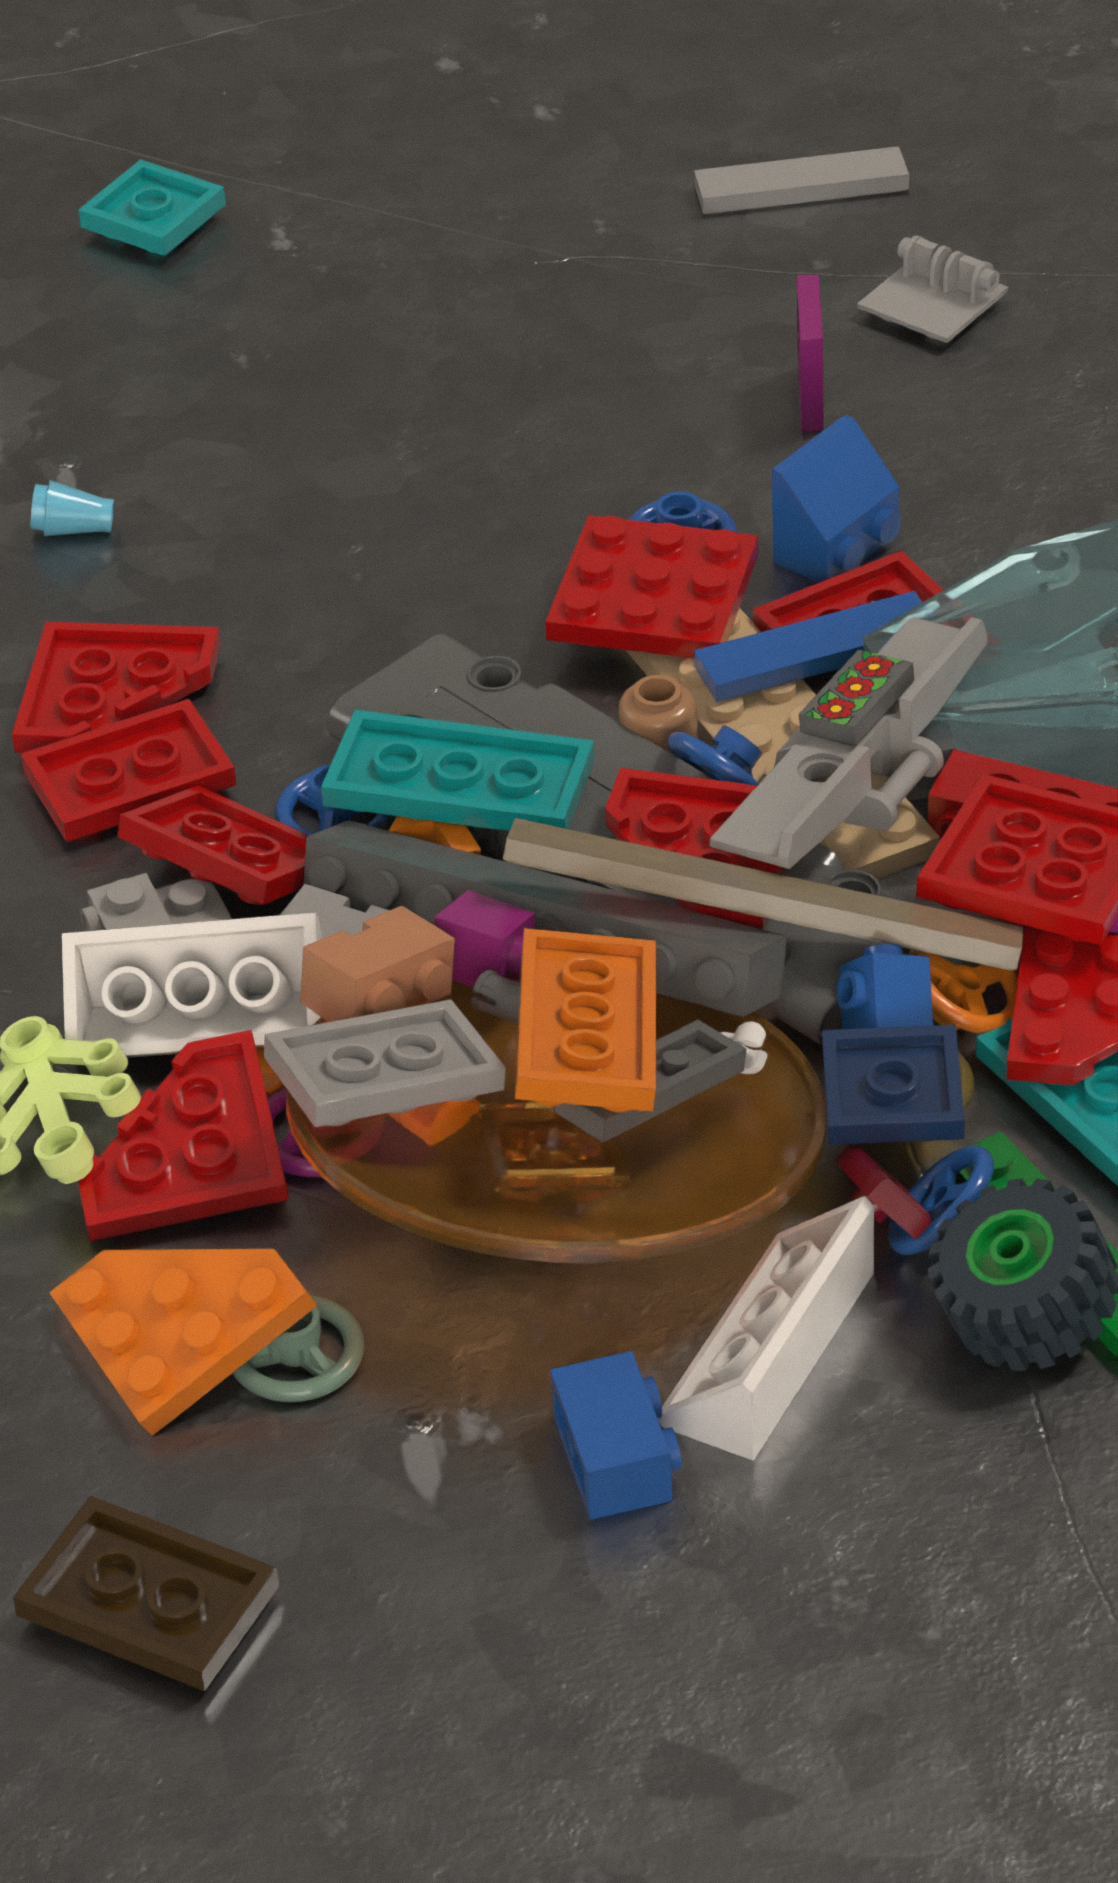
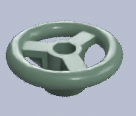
M311 1295L318 1306L232 1374L247 1390L269 1400L303 1402L325 1396L346 1383L354 1375L362 1361L365 1341L363 1331L357 1319L340 1304L324 1297ZM320 1318L332 1323L343 1336L344 1349L337 1363L320 1350ZM282 1363L291 1367L301 1366L314 1377L301 1381H281L264 1376L256 1368Z

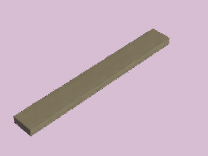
M515 818L506 839L503 859L508 863L885 944L900 945L904 948L1011 971L1013 969L1017 970L1023 940L1024 927L518 818Z

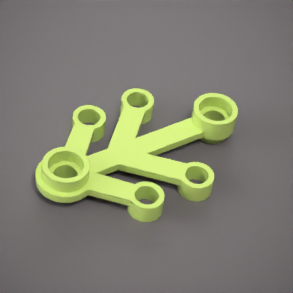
M31 1016L23 1018L10 1025L0 1037V1047L2 1049L0 1059L4 1065L0 1071V1176L13 1170L20 1162L21 1152L15 1143L38 1113L44 1133L37 1139L34 1145V1154L49 1177L57 1179L64 1184L74 1183L84 1178L91 1171L94 1148L81 1125L70 1121L63 1099L99 1102L107 1116L120 1117L136 1108L140 1102L141 1095L131 1077L126 1073H122L128 1065V1059L116 1039L104 1038L96 1042L63 1039L57 1027L47 1024L42 1017ZM53 1064L86 1065L91 1075L58 1073L53 1071L52 1066ZM27 1077L29 1084L10 1110L6 1112L3 1107L4 1104Z

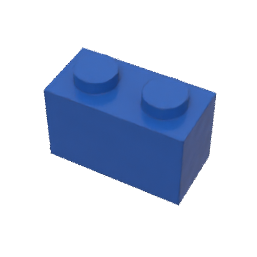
M633 1351L550 1369L553 1417L589 1520L673 1501L671 1471L682 1468L678 1441L672 1427L661 1429L658 1418H662V1405L656 1381L653 1376L642 1378Z

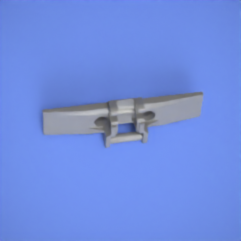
M910 617L877 653L913 662L915 681L886 711L892 714L882 716L856 746L800 732L799 728L776 753L774 768L710 838V847L790 869L844 820L847 824L882 831L889 830L897 821V806L923 776L933 777L943 767L944 759L939 746L933 741L918 735L937 715L986 646L987 632L983 620L971 617L961 629ZM891 770L895 771L878 791L871 788V772L886 776Z

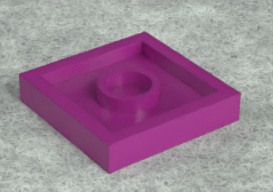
M796 275L797 369L801 432L824 431L823 329L819 275Z

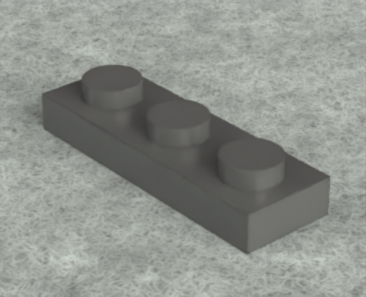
M696 1020L656 1040V1093L653 1112L638 1110L613 1112L603 1107L564 1103L555 1106L554 1112L581 1128L585 1133L597 1138L601 1142H605L743 1072L747 1049L703 1022Z

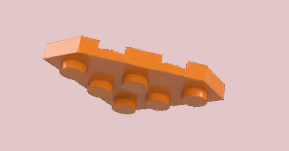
M275 1249L103 1250L49 1292L135 1418L151 1436L155 1435L318 1306Z

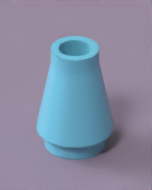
M50 480L49 486L35 484L30 529L44 531V537L91 532L111 533L115 500L102 498Z

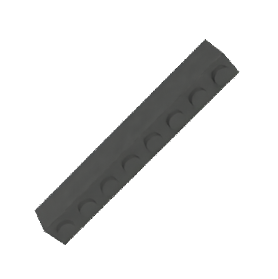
M349 820L307 836L303 886L307 884L348 897L350 908L366 912L371 905L390 911L399 906H404L434 925V917L467 890L534 912V929L656 941L657 994L745 1017L781 998L787 942L786 935Z

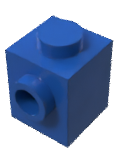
M880 944L864 948V956L839 966L836 999L841 1008L842 1029L933 1026L929 957L903 955V947L900 945Z

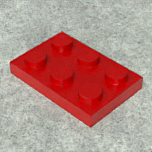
M190 699L21 753L24 774L66 842L119 825L120 814L197 785L215 793L237 786L234 765Z
M199 785L120 814L117 837L140 847L141 852L148 857L168 860L189 870V874L195 879L215 882L237 892L238 897L247 903L255 905L271 904L274 900L300 890L303 887L306 839L309 835Z

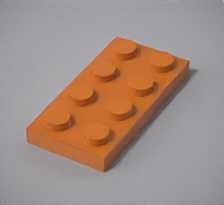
M524 928L521 950L515 1099L532 1100L546 1106H557L564 1103L603 1107L613 1112H628L631 1110L653 1112L656 1093V941Z

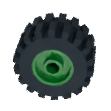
M1023 1178L1008 1180L1007 1187L996 1190L995 1186L991 1185L980 1190L982 1197L972 1203L965 1199L955 1208L959 1215L954 1220L945 1219L937 1230L942 1241L931 1244L929 1258L933 1266L928 1268V1274L936 1297L965 1347L974 1356L981 1354L987 1364L998 1368L1007 1361L1011 1370L1026 1371L1031 1362H1037L1040 1369L1055 1365L1054 1358L1064 1353H1067L1070 1359L1082 1351L1079 1344L1083 1340L1088 1338L1095 1341L1104 1330L1100 1323L1101 1318H1112L1117 1307L1112 1295L1118 1293V1274L1116 1272L1118 1266L1090 1209L1083 1200L1078 1201L1074 1191L1064 1185L1055 1190L1050 1180L1037 1178L1031 1186H1026Z

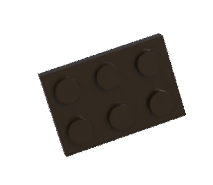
M90 1496L13 1596L16 1616L205 1691L279 1588L277 1567Z

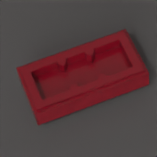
M849 1144L834 1160L858 1186L851 1195V1198L856 1200L866 1196L874 1205V1219L879 1223H882L887 1216H890L916 1240L932 1223L929 1219L931 1215L908 1190L857 1144L854 1146Z

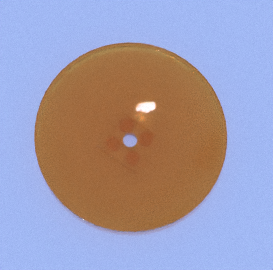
M452 980L451 994L431 1003L452 1000L506 1067L504 1090L477 1095L468 1101L451 1100L415 1107L406 1113H385L354 1119L340 1126L323 1125L314 1127L286 1088V1114L292 1135L299 1149L315 1171L335 1190L353 1203L388 1223L449 1246L488 1255L553 1263L633 1261L667 1256L700 1248L729 1238L766 1219L797 1195L810 1179L820 1160L826 1134L827 1108L822 1085L814 1068L802 1051L781 1030L756 1012L741 1017L657 993L656 1040L696 1020L703 1022L720 1033H735L740 1025L753 1021L759 1023L764 1028L766 1037L761 1047H745L752 1050L765 1051L768 1054L762 1070L756 1074L739 1073L605 1142H601L597 1138L585 1133L581 1128L555 1113V1106L542 1105L532 1100L515 1099L518 1025L492 1014L475 1010L472 1007L471 998L478 996L485 999L486 996L472 992L474 987ZM321 1017L313 1025L327 1023L328 1021Z

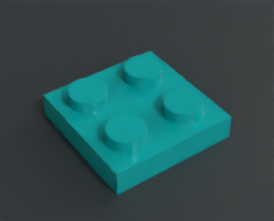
M140 159L78 210L80 227L104 235L107 238L116 239L151 253L165 256L226 205L225 191L223 186Z

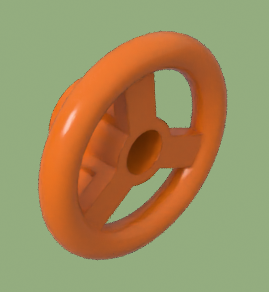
M910 950L909 955L929 957L933 1019L939 1024L956 1025V1030L983 1034L999 1028L1006 1021L1013 1018L1018 974L1015 969L1011 971L983 964L975 968L967 965H955L937 954ZM1000 982L1006 993V1007L997 1014L988 1015L982 994L987 986Z

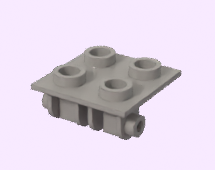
M915 235L912 238H903L899 244L897 254L898 257L903 259V266L858 302L857 308L879 316L883 320L894 322L925 334L931 339L948 343L1007 293L1008 287L998 283L999 272L993 270V265L990 262L975 259L961 251L953 252L950 247L945 245L938 248V244Z

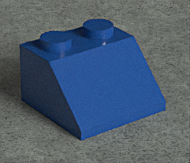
M843 415L772 469L774 563L815 583H820L857 568L863 560L884 544L891 542L899 533L901 525L899 485L854 418Z

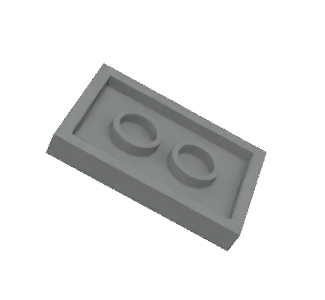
M452 1000L273 1032L264 1036V1058L314 1127L323 1125L340 1126L354 1119L385 1113H406L415 1107L451 1100L468 1101L477 1095L504 1090L506 1067Z

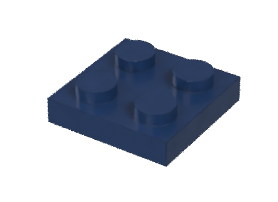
M956 1025L822 1030L829 1145L965 1139V1118Z

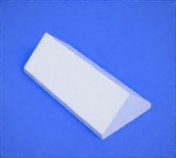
M316 913L62 933L65 1039L96 1042L104 1038H113L118 1041L127 1058L178 1054L189 1042L251 1029L256 1048L264 1047L265 1034L327 1023L325 1019L300 1003L303 946L323 939L318 915Z
M866 1196L776 1235L662 1406V1418H658V1421L663 1428L672 1427L676 1433L754 1461L874 1274V1205Z

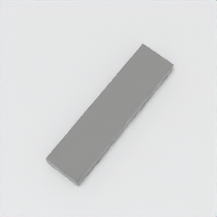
M899 146L694 170V186L703 214H714L909 190V172Z

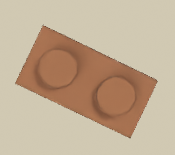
M399 906L363 921L362 931L350 935L342 930L303 946L300 1003L326 1021L333 1022L434 1002L451 994L455 938L404 906Z

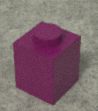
M467 890L434 917V926L455 938L452 980L474 987L477 979L486 970L495 971L499 975L514 981L520 979L524 928L534 929V912Z

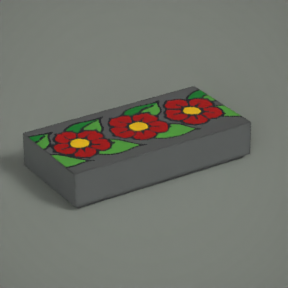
M858 650L799 713L800 732L856 746L915 681L913 662Z

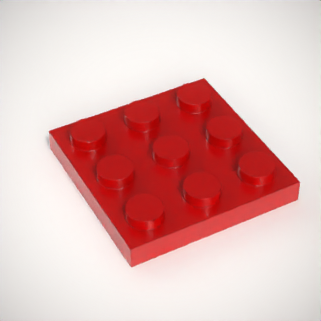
M588 515L546 618V640L694 659V650L728 641L759 554L758 535L736 533L727 529L710 530L679 526L674 523H651L626 520L616 516L601 517Z
M982 774L919 873L916 897L941 903L951 909H964L1002 919L1009 924L1025 925L1056 933L1073 941H1086L1102 945L1118 917V808Z

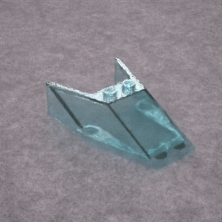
M1118 519L1013 550L862 637L865 651L877 654L910 617L961 629L971 617L983 620L987 632L986 646L940 711L930 722L1076 731L1118 728V670L1115 664H1118V647L1105 649L1098 639L1100 633L1118 623Z

